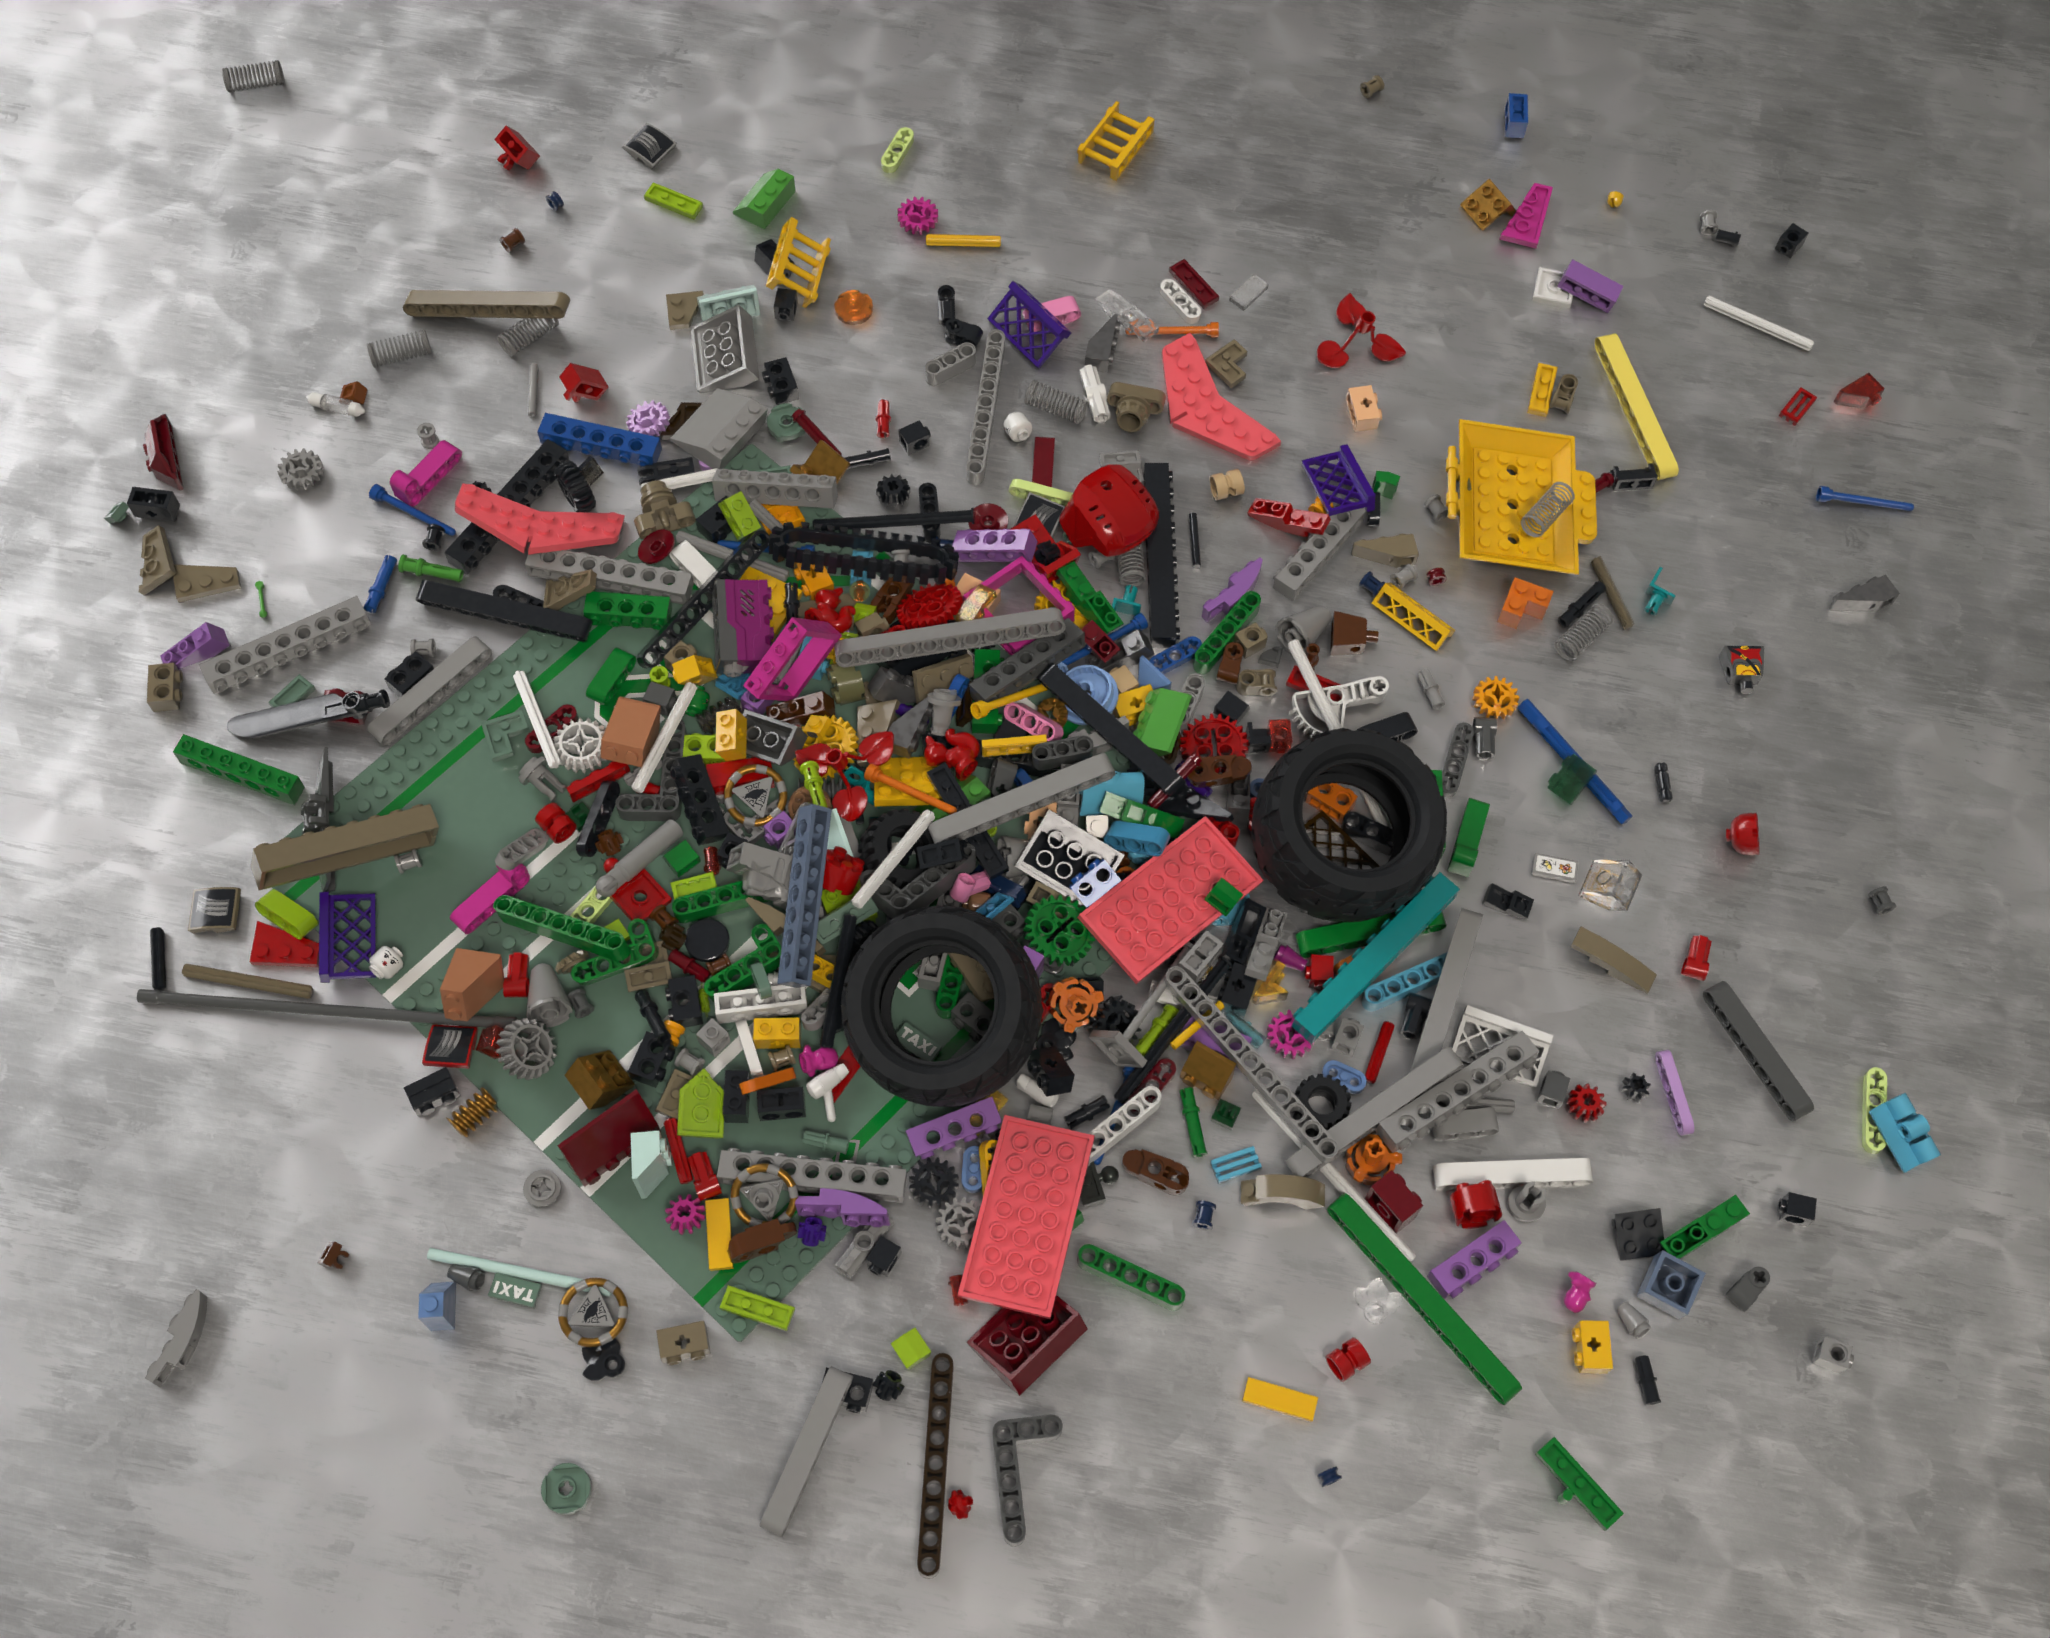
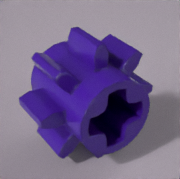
M808 1217L805 1219V1223L799 1222L797 1238H802V1243L806 1246H817L819 1240L825 1241L827 1226L822 1225L823 1222L819 1218Z

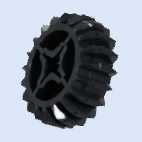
M572 461L559 464L555 468V476L561 491L571 507L576 512L588 513L596 507L595 497L579 467Z

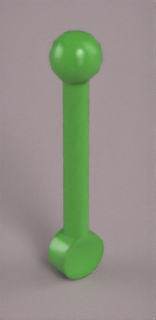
M257 581L255 587L258 589L261 609L259 616L265 618L267 617V611H265L262 591L264 584L262 581Z

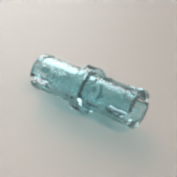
M1232 1009L1226 1015V1018L1240 1033L1252 1038L1251 1043L1257 1049L1264 1043L1263 1041L1267 1037L1253 1028L1250 1021L1246 1022Z

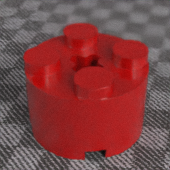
M835 846L834 850L827 849L823 888L833 893L836 889L842 891L841 895L853 894L864 869L865 862L860 858L848 855L847 851L842 847Z
M1490 1180L1474 1185L1461 1183L1456 1186V1191L1449 1197L1456 1225L1459 1227L1462 1224L1463 1229L1485 1227L1488 1225L1487 1221L1494 1219V1222L1502 1217L1497 1193Z

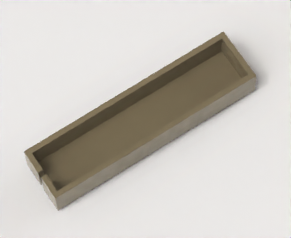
M418 804L408 810H394L388 815H374L364 821H350L344 826H330L320 832H306L300 837H286L276 843L259 844L256 848H253L250 867L258 890H263L410 852L413 849L418 850L433 846L439 825L431 804L424 806Z

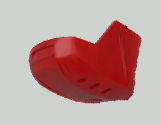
M1109 464L1097 469L1080 481L1060 514L1059 520L1061 527L1074 547L1092 545L1104 556L1111 557L1124 554L1143 543L1158 524L1159 510L1148 490L1131 471L1122 465ZM1100 516H1104V518L1096 520Z

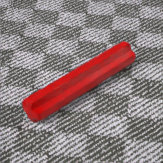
M1384 1021L1365 1073L1366 1082L1370 1084L1376 1082L1395 1027L1393 1023Z
M669 1118L664 1121V1127L679 1182L681 1184H688L693 1180L682 1137L677 1136L678 1122L676 1118Z

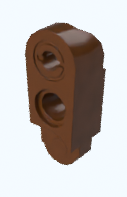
M902 575V582L893 581V577H889V580L876 593L870 604L877 606L876 612L878 615L884 612L883 617H885L889 625L897 617L896 610H898L897 606L902 604L901 600L907 599L906 594L912 593L914 584L906 583L907 576Z
M1237 755L1199 757L1202 760L1201 766H1197L1187 777L1190 783L1198 788L1231 784L1233 781L1246 779L1252 772V765L1247 758ZM1219 767H1223L1226 769V771L1222 774H1218L1215 772L1216 769ZM1201 770H1203V772L1200 773V774H1197V773L1195 772V771H1201Z
M1137 1149L1129 1150L1123 1156L1122 1165L1127 1173L1138 1177L1139 1181L1170 1195H1180L1188 1187V1170L1184 1165L1143 1149L1141 1151ZM1151 1166H1156L1160 1170V1172L1158 1174H1152L1149 1172L1148 1168ZM1177 1178L1179 1180V1183H1176L1171 1179Z
M777 1218L746 1228L744 1232L736 1234L730 1240L727 1250L731 1263L744 1262L778 1250L780 1243L798 1233L795 1223L791 1222L780 1225Z

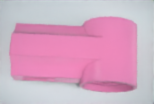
M984 871L971 875L960 873L949 894L954 900L965 903L971 895L989 889L991 882Z

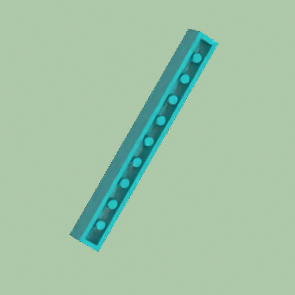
M1441 872L1435 877L1431 876L1424 885V888L1410 899L1411 902L1407 906L1404 904L1400 906L1395 912L1396 917L1393 920L1387 919L1380 928L1382 931L1378 935L1372 934L1366 941L1368 945L1364 949H1357L1351 957L1353 960L1349 964L1345 962L1338 969V975L1334 979L1330 977L1323 984L1322 987L1324 989L1319 994L1315 992L1308 999L1307 1002L1309 1004L1304 1009L1300 1007L1292 1016L1294 1018L1292 1027L1312 1044L1457 897L1460 888Z

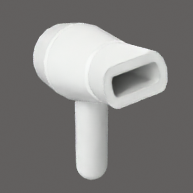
M843 1063L817 1075L806 1084L807 1091L814 1099L824 1097L826 1115L829 1122L836 1120L832 1089L849 1073Z
M1023 1073L1019 1076L1016 1088L1047 1107L1051 1108L1057 1103L1059 1095L1046 1097L1042 1089L1038 1087L1035 1079Z

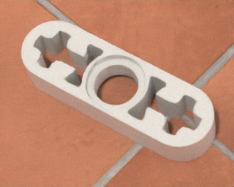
M1173 279L1163 280L1160 284L1161 296L1185 322L1189 324L1199 322L1201 317L1200 307ZM1183 299L1185 300V303L1178 304L1175 302V300Z
M746 1019L735 1022L752 1079L764 1076Z

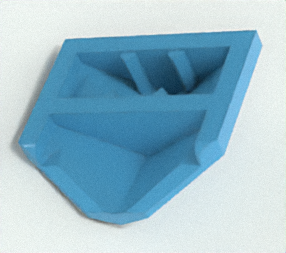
M742 673L739 677H727L725 674H722L714 680L715 686L737 700H741L740 698L747 691L743 685L752 673Z

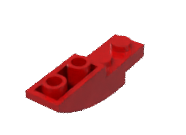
M1255 498L1247 512L1248 516L1263 524L1302 537H1307L1309 533L1323 535L1331 520L1329 514L1293 509L1291 503Z

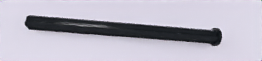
M971 508V510L814 519L812 526L814 528V523L823 524L822 531H826L827 525L835 526V530H839L840 526L848 527L849 530L853 528L865 529L965 522L975 524L974 508Z
M1222 956L1218 957L1219 961L1199 985L1207 996L1227 970L1233 968L1231 962ZM1193 993L1189 1000L1195 999L1197 997L1196 994ZM1184 1006L1145 1054L1144 1058L1147 1062L1144 1067H1135L1114 1094V1098L1119 1103L1124 1104L1168 1048L1170 1042L1174 1040L1192 1017Z

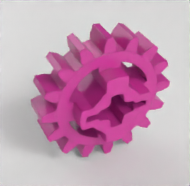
M913 197V201L906 199V204L901 203V208H898L897 219L900 222V227H905V232L912 230V234H915L916 231H919V234L922 235L924 230L927 233L929 232V227L935 228V223H938V209H936L935 204H931L930 199L924 201V197H921L920 200Z
M1290 1010L1287 1011L1285 1016L1282 1012H1279L1278 1019L1273 1017L1271 1020L1272 1024H1269L1267 1028L1269 1033H1267L1266 1038L1271 1040L1269 1047L1275 1046L1276 1054L1280 1051L1283 1052V1058H1286L1287 1054H1291V1058L1295 1059L1297 1053L1303 1057L1305 1051L1310 1052L1311 1045H1314V1042L1312 1044L1308 1042L1295 1029L1293 1030V1037L1289 1041V1032L1293 1028V1015Z

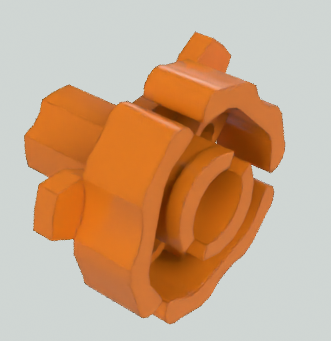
M1069 977L1060 982L1057 981L1052 986L1053 990L1050 992L1048 1004L1055 1008L1056 999L1060 995L1058 1002L1059 1010L1064 1017L1059 1016L1055 1009H1052L1050 1013L1063 1024L1065 1032L1073 1033L1076 1027L1089 1023V1019L1086 1016H1096L1098 1003L1104 1001L1102 991H1095L1086 980L1080 979L1078 982L1075 977ZM1080 983L1086 987L1087 991L1080 987H1071L1069 989L1067 987L1071 984Z
M1374 1134L1367 1135L1347 1149L1345 1155L1347 1158L1345 1167L1349 1174L1357 1182L1369 1186L1380 1180L1381 1176L1371 1177L1367 1173L1380 1174L1388 1165V1171L1383 1175L1385 1176L1389 1171H1394L1395 1165L1402 1164V1154L1398 1152L1392 1153L1384 1142L1382 1144L1379 1135ZM1354 1150H1356L1355 1161L1358 1165V1168H1356L1353 1165L1351 1158V1154Z

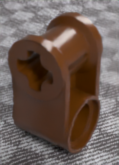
M1232 642L1226 645L1216 680L1234 685L1237 684L1243 656V648L1240 644Z

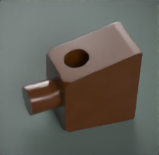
M1334 611L1331 621L1330 656L1364 653L1366 643L1378 642L1379 632L1367 630L1366 618Z

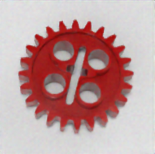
M946 582L941 585L935 583L934 586H931L929 583L926 588L920 586V590H912V595L906 594L907 599L901 600L902 604L897 606L898 610L896 612L900 624L909 630L940 625L942 623L948 624V619L954 620L953 615H959L958 610L962 609L961 604H964L957 586L953 587L952 584L946 585Z
M1210 713L1209 719L1202 715V721L1195 718L1194 725L1188 723V730H1183V737H1180L1182 759L1187 760L1189 758L1187 755H1191L1193 752L1198 757H1201L1203 754L1209 755L1208 757L1213 756L1211 730L1215 731L1217 756H1223L1222 753H1229L1230 755L1246 758L1245 754H1248L1249 746L1247 733L1243 732L1242 725L1237 727V720L1230 723V716L1223 720L1221 714L1214 718L1213 714ZM1226 734V735H1228V736H1227V737H1221L1220 735ZM1206 736L1207 738L1201 739L1199 737ZM1219 767L1215 772L1218 774L1224 773L1226 769Z

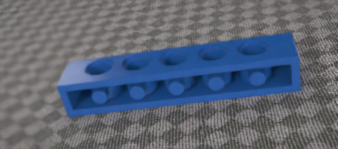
M550 413L544 414L537 431L540 443L542 444L549 439L567 451H578L585 455L592 454L604 459L637 464L641 467L657 463L662 451L659 437Z

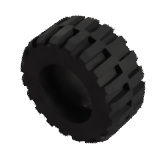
M903 808L899 811L897 809L890 810L887 814L884 813L866 829L860 838L861 843L858 845V853H861L858 858L865 862L862 872L876 870L889 854L887 850L888 837L902 838L920 817V812L914 810L909 813V809ZM928 828L912 846L917 857L916 868L905 869L897 865L886 878L900 890L927 870L920 869L917 847L934 844Z

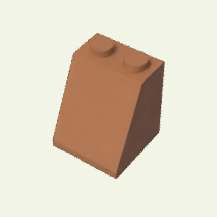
M619 697L601 739V758L642 767L659 735L661 706Z
M456 948L440 987L446 1019L468 1021L503 988L504 972L501 954Z

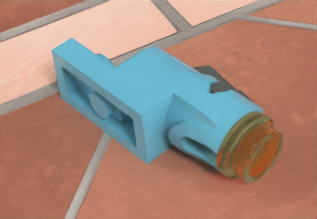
M853 550L852 556L859 555L871 558L874 551ZM851 569L849 594L856 601H864L870 596L872 578H867V571H863L862 577H855L854 570Z

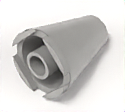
M1316 606L1282 618L1275 626V630L1278 628L1279 634L1277 639L1281 646L1291 654L1288 643L1298 639L1306 653V647L1314 643L1331 622L1330 611L1324 606Z
M1000 836L1001 839H998L996 847L1009 866V871L1001 876L1010 879L1026 874L1016 868L1015 864L1029 840Z
M545 963L538 964L531 970L526 1016L528 1020L536 1019L537 1024H546V1028L561 1025L569 1019V1014L573 1011L572 1005L553 967Z

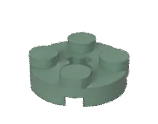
M789 403L779 404L773 407L771 413L767 416L768 431L778 442L794 440L805 434V430L797 422L794 423L792 414L800 407H793ZM786 419L788 422L792 421L790 424H783Z
M573 1463L556 1465L545 1476L541 1485L543 1501L550 1510L561 1515L574 1514L585 1508L592 1492L590 1477L584 1469ZM566 1482H569L573 1490L569 1492V1495L565 1496L564 1492H560V1488L564 1487Z

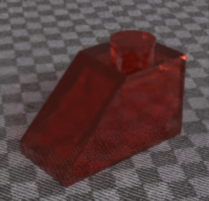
M1867 373L1841 389L1834 403L1865 409L1869 405H1876L1882 399L1881 394L1885 388L1870 373Z

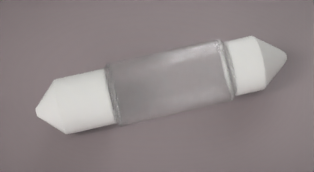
M311 392L306 396L309 405L323 410L355 417L365 413L362 405L352 400Z

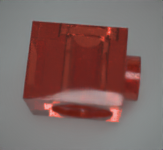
M1290 719L1269 720L1267 726L1268 736H1271L1269 752L1279 754L1287 752L1291 749L1293 742ZM1275 736H1282L1284 739H1278Z
M497 1025L483 1029L476 1051L493 1059L500 1058L501 1054L496 1053V1050L501 1047L496 1042L501 1039L499 1034L504 1029Z

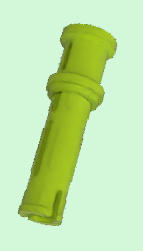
M807 761L799 768L800 773L804 775V786L809 790L813 804L828 808L822 789L823 778L819 776L818 772L819 765L815 761Z
M1166 1004L1160 1016L1152 1020V1027L1135 1046L1143 1057L1179 1012L1176 1007Z

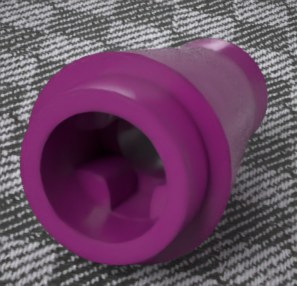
M1282 944L1273 958L1277 965L1300 972L1304 970L1308 960L1304 959L1288 945L1284 946Z

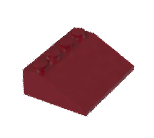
M636 1089L557 1146L571 1170L582 1185L586 1187L588 1184H595L606 1171H612L620 1165V1161L627 1156L631 1157V1133L661 1132Z
M1056 1295L1051 1319L1001 1308L966 1343L1005 1384L1020 1396L1088 1328L1081 1315Z

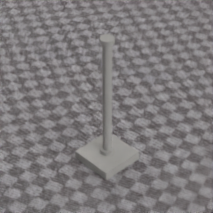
M1188 942L1185 944L1170 968L1179 966V962L1194 946L1192 943ZM1166 973L1123 1034L1120 1031L1093 1030L1089 1035V1038L1116 1066L1143 1068L1147 1060L1129 1040L1167 988Z

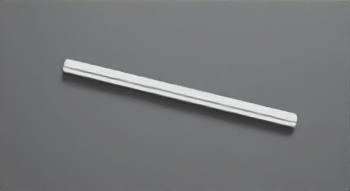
M1299 640L1290 641L1288 648L1329 730L1342 728ZM1359 789L1374 821L1389 827L1390 823L1381 805L1368 793Z
M1255 1089L1252 1097L1300 1149L1306 1146L1260 1092ZM1327 1163L1319 1169L1341 1194L1347 1193L1410 1262L1416 1258L1415 1253L1332 1163Z

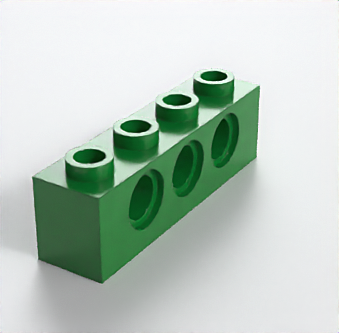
M592 591L586 594L583 614L584 617L593 621L592 625L646 627L661 630L671 619L672 604L670 597Z
M975 649L974 679L981 677L992 667L1004 661V658H1000V650ZM998 708L993 709L986 717L981 719H975L972 716V733L996 734L998 726L1002 725V714L998 713Z

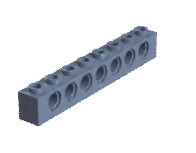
M815 804L800 807L798 810L777 984L794 988L811 986L832 812L830 808Z

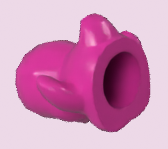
M807 1044L804 1046L803 1052L799 1054L800 1067L809 1077H814L816 1070H829L835 1067L838 1062V1054L834 1048L821 1047L812 1051L810 1045Z
M1576 1271L1568 1273V1276L1571 1278L1572 1287L1564 1297L1565 1307L1574 1313L1581 1312L1587 1302L1591 1301L1589 1292L1597 1284Z

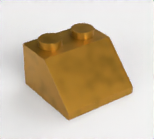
M1196 1041L1181 1070L1180 1078H1182L1186 1085L1190 1087L1195 1086L1202 1090L1206 1097L1219 1100L1233 1078L1237 1063Z

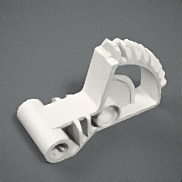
M1376 676L1343 685L1325 687L1323 690L1343 728L1346 707L1381 703L1387 693L1389 683L1384 677ZM1310 690L1296 692L1292 696L1293 709L1288 713L1289 716L1296 715L1292 722H1300L1297 729L1300 730L1304 727V736L1308 732L1311 733L1310 737L1323 733L1304 719L1297 705V699L1308 698L1309 706L1314 715L1325 722ZM1333 693L1339 694L1341 700L1335 702L1330 698V695Z

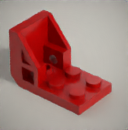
M1036 514L1009 529H1030L1038 541L1037 545L1050 540L1051 544H1056L1059 547L1060 556L1056 561L1047 566L1037 562L1035 552L1033 555L1032 563L1036 571L1040 575L1043 574L1049 584L1053 580L1059 579L1056 574L1058 569L1073 561L1076 564L1078 563L1081 556L1078 549L1063 541L1055 543Z

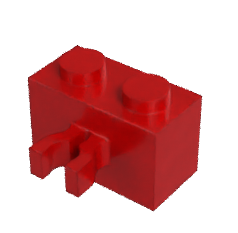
M507 125L494 139L505 151L497 160L504 164L503 167L509 171L513 167L514 162L529 170L540 157L519 132Z
M570 363L559 376L567 389L563 394L565 399L570 401L572 398L576 403H578L581 397L598 401L609 388L599 370Z

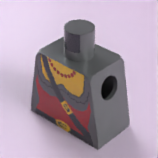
M1724 646L1719 654V660L1727 683L1729 685H1740L1742 694L1752 693L1754 691L1753 685H1757L1763 676L1764 646Z

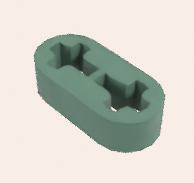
M762 962L750 965L751 974L760 999L772 997L771 986Z

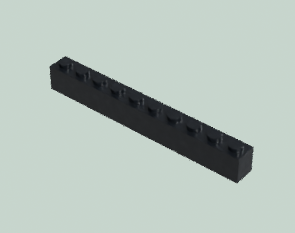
M1145 463L1143 472L1144 486L1153 497L1159 510L1158 524L1152 534L1146 539L1150 644L1152 648H1169L1176 644V640H1180V627H1176V622H1179V609H1175V604H1178V592L1174 591V586H1177L1178 576L1174 574V569L1177 568V557L1173 556V551H1176V539H1172V534H1175V522H1171V517H1174V505L1170 504V500H1173L1174 490L1170 488V483L1173 482V471H1169V463Z

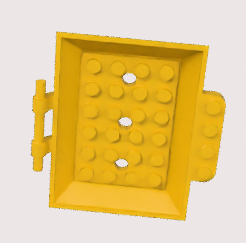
M1459 419V464L1455 446L1448 447V458H1446V472L1448 473L1446 506L1448 507L1449 519H1455L1456 515L1459 516L1460 558L1579 575L1578 543L1590 544L1596 538L1597 515L1595 478L1589 472L1576 470L1575 436ZM1507 469L1513 470L1515 475L1509 474ZM1469 478L1472 488L1470 491H1468L1467 489ZM1456 480L1459 482V499L1456 492ZM1563 482L1569 485L1575 494V499L1540 537H1532L1525 533L1521 526L1522 517L1527 514L1554 483ZM1555 485V486L1563 487V488L1566 489V490L1570 493V495H1571V492H1570V491L1568 490V488H1566L1565 486H1563V485ZM1556 487V489H1559L1562 492H1564L1570 501L1568 493L1565 490ZM1554 490V492L1561 494L1565 498L1566 502H1568L1567 498L1563 493ZM1555 493V495H1556L1557 497H1559L1562 501H1564L1561 496H1559L1558 494ZM1507 503H1512L1516 509H1511ZM1525 518V523H1526L1527 527H1528L1532 532L1540 534L1541 532L1534 531V530L1528 525V523H1527V521H1526V518ZM1528 518V522L1534 529L1542 531L1541 529L1536 528ZM1531 518L1532 522H1533L1536 526H1538V527L1541 528V526L1538 525V524L1533 520V518ZM1508 538H1514L1517 544L1511 543Z

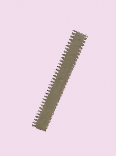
M1601 556L1594 558L1591 561L1593 569H1595L1594 571L1599 581L1606 586L1605 592L1624 630L1633 627L1635 623H1633L1631 615H1628L1630 613L1624 602H1622L1623 600L1619 596L1620 593L1617 587H1615L1616 585H1614L1615 583H1613L1614 581H1612L1610 573H1607L1609 571Z

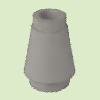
M1628 1302L1623 1303L1617 1308V1312L1629 1334L1634 1335L1636 1339L1642 1337L1651 1329V1326L1648 1324L1649 1320Z

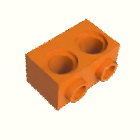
M1331 783L1309 790L1305 802L1342 824L1344 816L1354 808L1358 796L1349 788H1344L1337 783ZM1319 790H1325L1328 794H1323ZM1338 801H1342L1346 805H1340Z

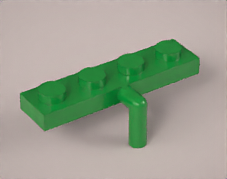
M1555 1437L1535 1454L1566 1488L1557 1497L1559 1504L1564 1505L1574 1497L1604 1531L1624 1514Z

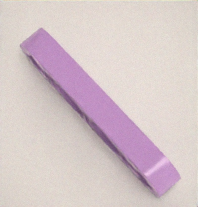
M1669 1050L1658 1051L1655 1054L1656 1065L1676 1129L1681 1136L1693 1134L1694 1122L1672 1053Z

